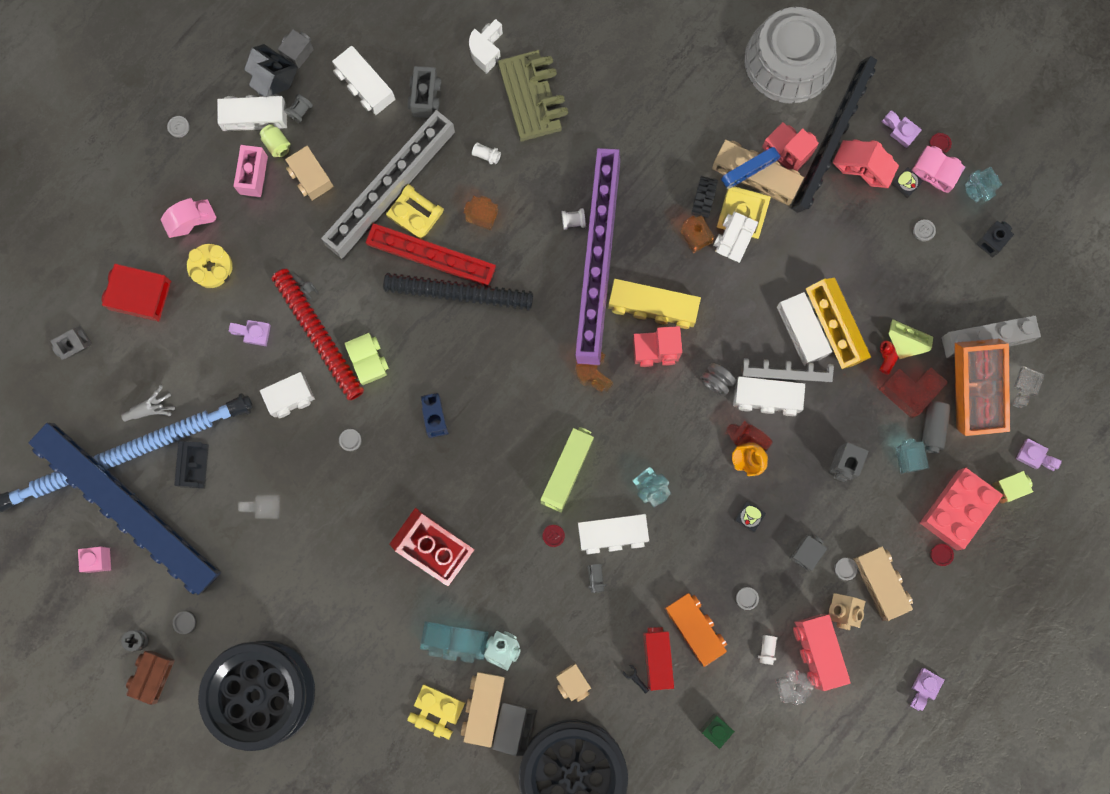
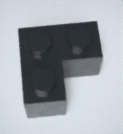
M262 44L252 47L244 70L252 76L249 86L255 89L259 95L269 97L290 89L298 66L267 45Z

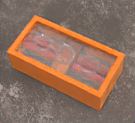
M999 338L956 342V429L965 436L1010 432L1009 343Z

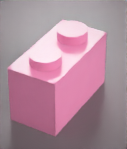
M240 146L234 188L240 195L261 197L268 159L262 147Z

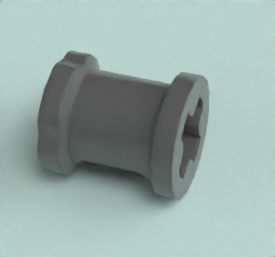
M297 94L295 96L296 100L290 108H286L285 113L296 122L301 123V117L313 105L305 97Z
M142 630L128 631L121 639V644L127 651L142 650L149 642V637ZM132 638L138 639V644L132 642Z

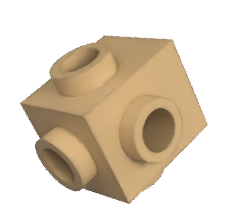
M834 593L832 604L829 608L831 621L836 622V627L850 630L851 626L860 628L864 617L865 601Z

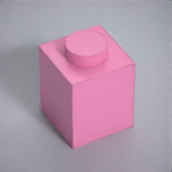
M110 548L78 549L79 572L92 573L111 570Z

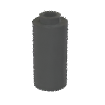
M928 402L921 445L926 448V452L939 453V450H944L951 405L942 402Z

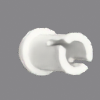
M477 142L473 147L472 155L489 161V164H497L501 152L498 151V148L492 149Z
M763 635L761 656L758 655L760 663L773 665L774 661H776L774 655L777 637Z

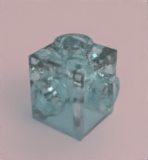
M989 167L983 171L979 169L969 175L970 180L964 185L967 195L977 203L982 199L984 202H987L995 197V192L1002 186V183L993 169Z
M651 467L647 468L633 480L639 491L637 493L639 498L645 504L649 502L653 508L665 502L671 494L667 487L670 484L662 474L658 476Z

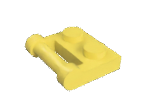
M408 184L386 213V216L418 239L423 240L443 213L444 208L434 205L414 191L415 188ZM411 198L430 211L431 215L429 218L406 203L407 200Z

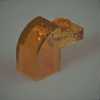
M601 352L600 365L578 364L576 360V376L584 387L589 381H592L591 385L600 392L604 390L608 393L613 386V381L597 371L605 360L606 355Z

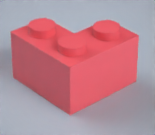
M782 122L766 138L762 148L768 150L775 147L781 155L777 161L786 169L799 171L812 157L819 143L811 132H806L802 129L797 134L792 126Z
M856 139L852 141L843 140L832 162L843 174L860 175L871 187L889 188L899 167L893 160L892 155L884 150L882 144L874 140L870 142Z
M680 326L657 328L655 333L634 334L635 364H640V367L653 366V363L662 362V365H674L675 361H679L682 355Z

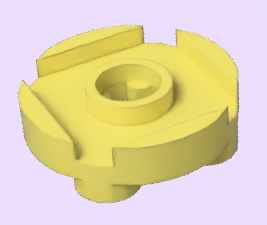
M204 244L190 251L187 271L197 284L205 288H215L222 285L228 275L230 276L232 260L221 246ZM208 261L215 263V266L211 267V271L204 268Z

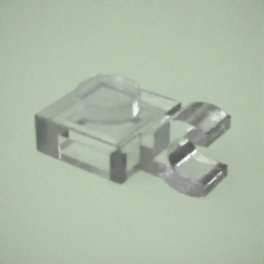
M1024 366L1020 369L1014 388L1019 390V393L1014 400L1013 406L1022 409L1023 406H1027L1030 395L1034 397L1038 395L1044 374Z
M256 496V503L239 502V511L255 512L256 519H279L280 496Z

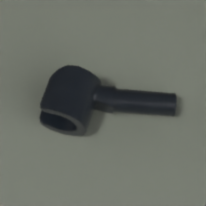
M629 665L634 669V674L629 677L623 671V675L627 679L633 680L646 694L649 689L637 676L636 668L633 665Z

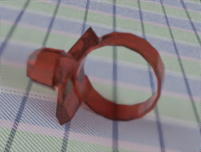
M745 421L741 426L730 424L726 430L728 435L732 437L731 440L736 447L751 442L760 445L767 451L773 444V441L764 432Z

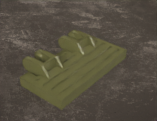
M539 50L498 61L521 142L562 131L559 120L551 122L549 120L568 114L566 107L547 111L548 107L559 105L565 99L562 95L552 97L548 80L538 83V81L557 75L554 68L536 72L535 69L553 63L552 56L541 57Z

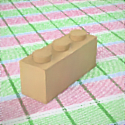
M883 546L877 547L853 558L883 621H890L913 610L911 606L913 603L912 598L907 591L904 592L901 585L903 582L897 570L894 571L890 563L892 562V557L887 549L884 550Z
M481 671L477 672V676H472L470 689L474 690L472 699L468 698L465 712L469 713L468 722H463L461 736H465V743L491 748L506 676Z

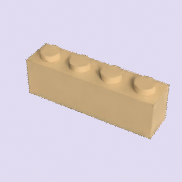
M725 140L712 169L725 175L756 157L759 153L742 148L738 142ZM776 161L741 183L790 206L804 177L798 171L786 169Z

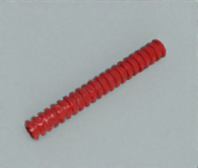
M288 269L277 271L271 279L275 282V286L279 288L278 291L283 293L282 297L286 299L285 302L290 304L289 308L293 310L292 313L297 315L296 319L300 321L301 327H304V332H308L307 337L311 338L310 341L312 344L314 343V348L318 349L319 355H322L321 359L325 360L324 364L326 366H329L328 370L333 372L332 376L336 377V383H340L339 387L343 389V394H347V400L356 399L364 392V388L360 387L361 383L356 381L357 377L353 376L354 372L349 370L350 366L345 364L346 360L342 359L343 355L338 353L339 349L335 347V342H331V336H328V331L324 330V325H321V320L317 319V314L314 313L313 308H310L311 305L307 302V298L303 297V292L299 291L300 287L296 285L297 282L292 280L293 276L289 274L290 271Z

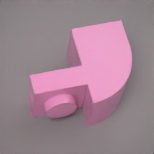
M189 198L167 209L160 220L169 238L189 234L195 225L214 222L216 216L208 199L193 202L192 198Z

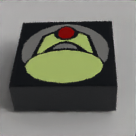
M907 167L893 181L892 185L908 198L923 183V180Z
M746 502L735 521L754 533L766 513L751 503Z

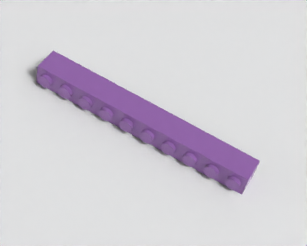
M597 148L575 354L578 364L600 365L620 171L619 149Z

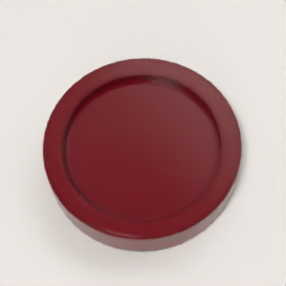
M944 133L933 135L929 141L930 147L936 146L940 148L943 154L947 153L952 145L950 137Z
M558 525L547 526L543 531V541L550 547L560 546L565 539L564 530Z
M937 544L932 548L930 557L937 566H947L952 563L954 552L947 544Z

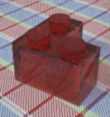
M932 368L923 372L915 382L901 369H898L883 383L879 390L909 417L914 418L926 408L948 382Z

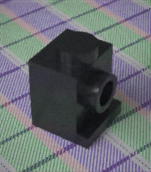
M997 220L976 245L993 258L1014 236V233L1011 232L1012 227L1004 221L1000 223Z

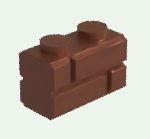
M150 650L144 651L143 654L141 653L135 663L137 667L135 675H131L127 681L126 688L128 691L126 695L149 705L157 704L175 660Z

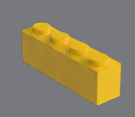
M823 279L806 288L841 368L852 367L871 358L836 279Z

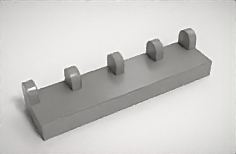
M744 358L743 365H741L742 376L822 382L833 381V364H828L827 371L813 370L814 364L808 362L807 370L791 369V361H786L785 368L769 367V360L764 359L763 367L748 366L749 358Z

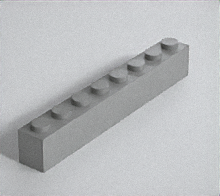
M436 110L321 238L325 246L342 259L455 133L453 123Z

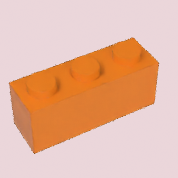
M686 593L664 609L701 666L705 667L727 652L724 648L727 643L720 633L716 635L711 628L714 626V623L707 614L703 615L699 608L702 605L697 597Z

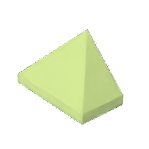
M892 319L889 336L895 346L899 359L931 350L932 336Z

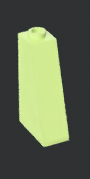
M581 427L578 430L573 428L541 497V504L562 513L594 437L590 436V431Z

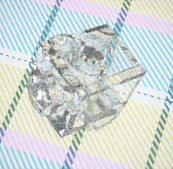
M792 670L785 672V677L775 679L782 703L793 702V705L807 702L806 698L812 697L811 690H813L811 678L809 676L806 677L805 673ZM797 684V689L794 691V685Z

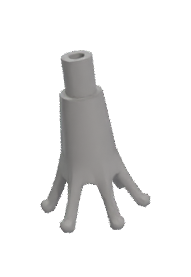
M159 385V388L147 400L122 413V420L126 422L131 419H139L154 414L171 416V412L163 410L174 411L175 407H163L162 404H159L164 399L171 397V394L167 393V395L156 399L155 397L163 388L162 385Z

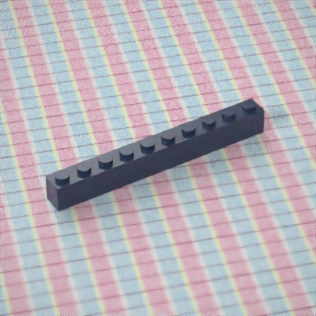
M46 423L28 442L33 447L32 451L34 454L50 462L49 467L59 474L62 473L67 477L66 482L75 489L78 487L84 493L82 496L88 502L96 503L101 508L99 511L105 517L114 519L118 523L116 526L119 530L135 538L133 540L134 543L152 553L150 557L158 564L163 563L168 568L167 572L173 578L181 579L185 583L184 587L190 593H196L197 595L203 593L221 574V571L55 423Z

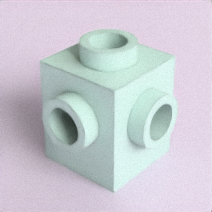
M496 631L494 637L491 636L487 641V650L484 654L486 660L508 671L512 661L515 662L520 654V646L516 640L517 637L506 631L504 633Z

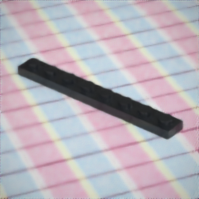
M872 56L860 61L792 204L791 209L797 213L809 209L814 202L813 196L823 183L822 177L824 172L830 168L833 153L839 149L841 145L839 141L849 128L850 124L848 122L850 117L857 111L859 98L867 90V81L875 73L876 69L874 67L877 59Z

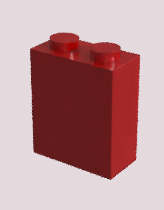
M114 264L113 269L108 274L109 283L107 289L102 294V306L111 311L159 322L171 280L165 275Z
M650 627L648 632L643 633L648 688L651 691L674 689L669 631H663V627Z

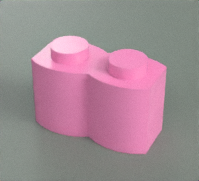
M926 146L912 171L922 180L930 182L934 187L943 192L949 193L957 183L965 166L961 164L958 158L945 156L940 148Z

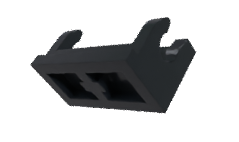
M178 441L174 486L205 489L208 444Z

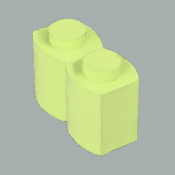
M370 333L345 342L346 349L362 385L387 376L386 370L389 367L385 357L380 358L377 350L381 349L376 336L372 338Z

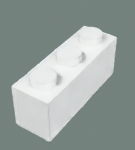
M350 46L332 61L335 67L333 70L340 81L344 79L348 83V90L354 96L358 95L362 99L360 103L368 112L371 110L377 115L395 100L393 91L353 46Z
M277 94L269 97L248 95L246 98L227 96L224 99H218V125L223 131L260 130L270 124L279 129L287 128L286 102L282 96Z
M805 292L779 303L777 309L803 365L806 366L808 362L813 363L829 356L832 353V346L828 337H825L822 331L823 326L819 317H816L814 314V306L810 297H806Z
M738 377L735 382L733 406L739 407L741 411H752V408L761 409L762 413L773 414L774 411H782L783 415L796 416L797 413L803 411L805 384Z
M646 514L578 523L581 551L586 550V554L600 553V548H609V552L622 550L624 545H631V549L645 547L644 543L649 542Z

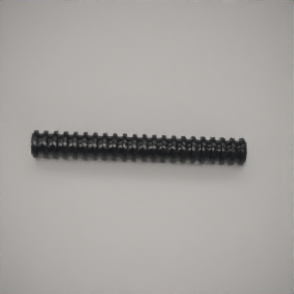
M386 273L383 283L385 292L391 290L392 293L398 291V294L405 292V295L411 293L412 296L418 294L420 297L425 295L427 298L429 296H432V298L437 296L439 299L444 297L446 300L452 298V301L459 299V302L465 300L466 303L472 301L474 304L479 302L481 305L483 303H486V305L491 303L493 306L498 304L500 307L506 305V308L513 306V309L520 307V310L526 308L527 311H530L533 301L532 291L525 293V290L519 292L518 289L512 291L511 288L505 290L503 287L502 289H498V287L492 288L491 286L486 288L485 285H481V287L478 284L471 286V283L465 285L464 282L458 284L457 281L451 283L449 280L447 282L444 280L438 281L437 279L432 281L431 278L425 280L424 277L418 279L417 276L411 278L410 275L404 277L403 274L397 276L395 273L393 275Z

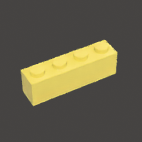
M614 279L608 309H612L613 313L619 315L630 313L634 314L633 317L645 320L648 317L655 319V322L660 324L671 322L677 324L676 326H680V328L689 329V327H694L701 297Z

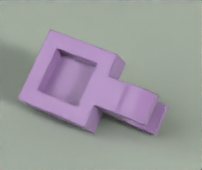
M890 111L882 120L886 126L893 130L890 136L905 148L912 143L922 130L906 117L900 121L898 115L893 111Z
M247 320L246 326L230 323L229 332L233 335L244 336L243 341L245 343L267 346L271 325L269 323Z
M1030 439L1024 441L1016 457L1017 460L1034 469H1039L1040 465H1043L1052 471L1058 469L1062 462L1057 458L1047 456L1048 448Z
M922 668L912 686V689L917 691V694L910 706L918 711H923L927 704V698L935 700L944 679Z

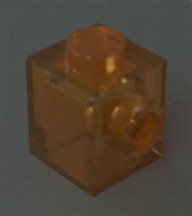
M473 196L471 202L468 201L464 208L467 222L488 230L492 229L499 212L498 205L492 203V200L484 196Z
M702 215L697 218L692 216L683 222L684 225H682L681 233L693 253L713 243L715 237Z

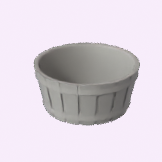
M789 7L773 13L755 30L747 44L745 68H747L748 77L757 90L775 101L801 103L816 97L830 83L837 62L836 38L830 24L819 13L803 7Z

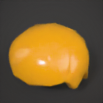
M745 443L736 447L732 452V462L737 471H745L747 473L746 476H755L762 474L767 468L768 456L760 445Z

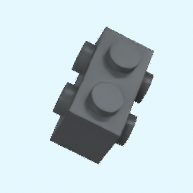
M414 66L413 76H410L412 94L408 96V109H411L413 117L430 118L436 110L439 111V98H436L437 91L441 90V78L437 76L436 68Z

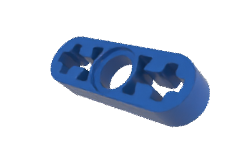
M775 147L769 148L725 174L721 181L727 189H730L772 165L781 155Z

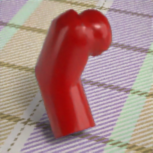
M886 340L880 344V351L884 361L879 370L889 375L898 359V354L893 343Z

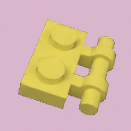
M423 684L414 704L415 707L422 709L419 716L411 712L407 721L415 724L416 728H424L433 732L434 736L438 738L442 736L449 740L453 731L445 728L447 721L456 725L465 702ZM429 713L441 718L438 724L426 719Z

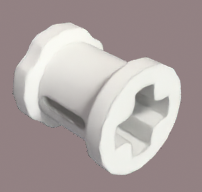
M584 209L567 213L562 211L563 229L567 230L569 227L577 226L585 228Z

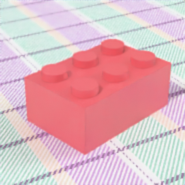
M960 469L953 476L920 524L956 551L964 550L1000 501L1003 494L969 469Z
M820 614L795 621L796 627L793 628L796 640L801 641L803 649L800 650L803 662L808 664L810 672H807L810 685H814L815 689L826 691L850 684L851 682L830 615Z

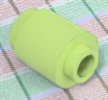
M270 124L260 131L261 141L273 157H283L289 152L290 143L278 127Z

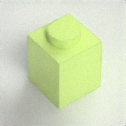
M1024 471L992 483L993 487L1003 494L1000 499L1001 504L1033 492L1031 488L1032 481L1028 475H1025Z

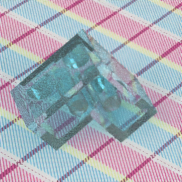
M425 621L420 649L429 651L428 655L442 657L443 654V659L456 661L457 657H461L460 661L474 663V659L484 660L488 632Z

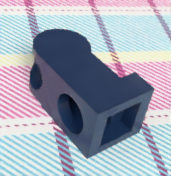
M439 393L421 396L423 417L428 437L433 438L449 434Z

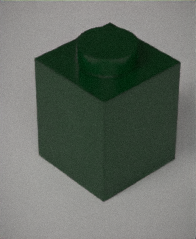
M713 714L699 730L719 749L735 732L716 714Z

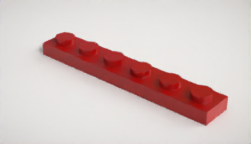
M373 223L366 240V245L487 287L490 285L496 269V265L375 223Z

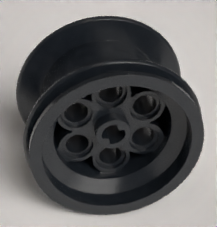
M275 641L241 643L221 653L206 670L198 693L200 715L209 732L223 744L243 751L264 750L291 738L303 727L313 709L315 682L307 662L291 647ZM252 665H256L259 669V674L256 678L252 677L249 672ZM273 673H277L281 677L278 686L271 682ZM234 680L238 681L241 686L238 693L233 692L231 688ZM258 690L260 692V699L253 701L251 692ZM277 696L284 700V707L282 709H278L275 706L274 701ZM237 704L244 708V713L241 717L235 713V706ZM259 712H262L266 717L263 725L259 724L256 720Z

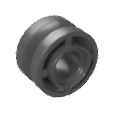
M711 363L708 366L709 373L704 372L700 378L710 390L726 396L729 392L727 385L733 386L736 379L723 366Z

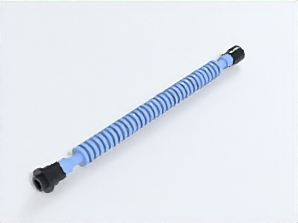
M241 393L237 398L219 407L217 411L208 414L205 410L202 413H198L197 416L193 415L186 418V420H181V423L178 421L175 424H170V427L166 426L159 429V431L156 430L154 433L146 434L143 437L127 442V444L124 443L121 446L119 445L116 448L102 452L100 455L97 454L93 458L105 469L116 466V464L119 465L127 460L129 461L132 458L141 456L143 453L146 454L154 449L156 450L159 447L168 445L170 442L173 443L175 440L178 441L181 438L190 436L191 433L195 434L202 431V429L205 430L207 426L210 428L213 426L212 422L220 418L226 419L244 413L248 415L251 413L250 409L253 408V404L248 395L244 396ZM53 472L40 479L30 481L29 487L23 490L17 489L12 492L1 493L0 513L23 502L24 498L31 495L38 498L46 493H51L69 485L66 482L67 477L62 473Z

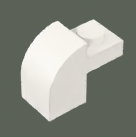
M496 19L491 24L485 25L481 34L474 29L469 38L472 60L486 74L501 59L500 50L493 45L503 34L502 24Z

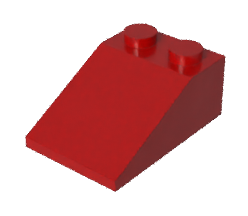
M416 507L389 544L395 552L447 586L450 585L475 550Z

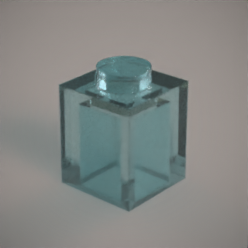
M915 439L904 440L902 445L896 447L901 474L929 468L923 441L916 442Z

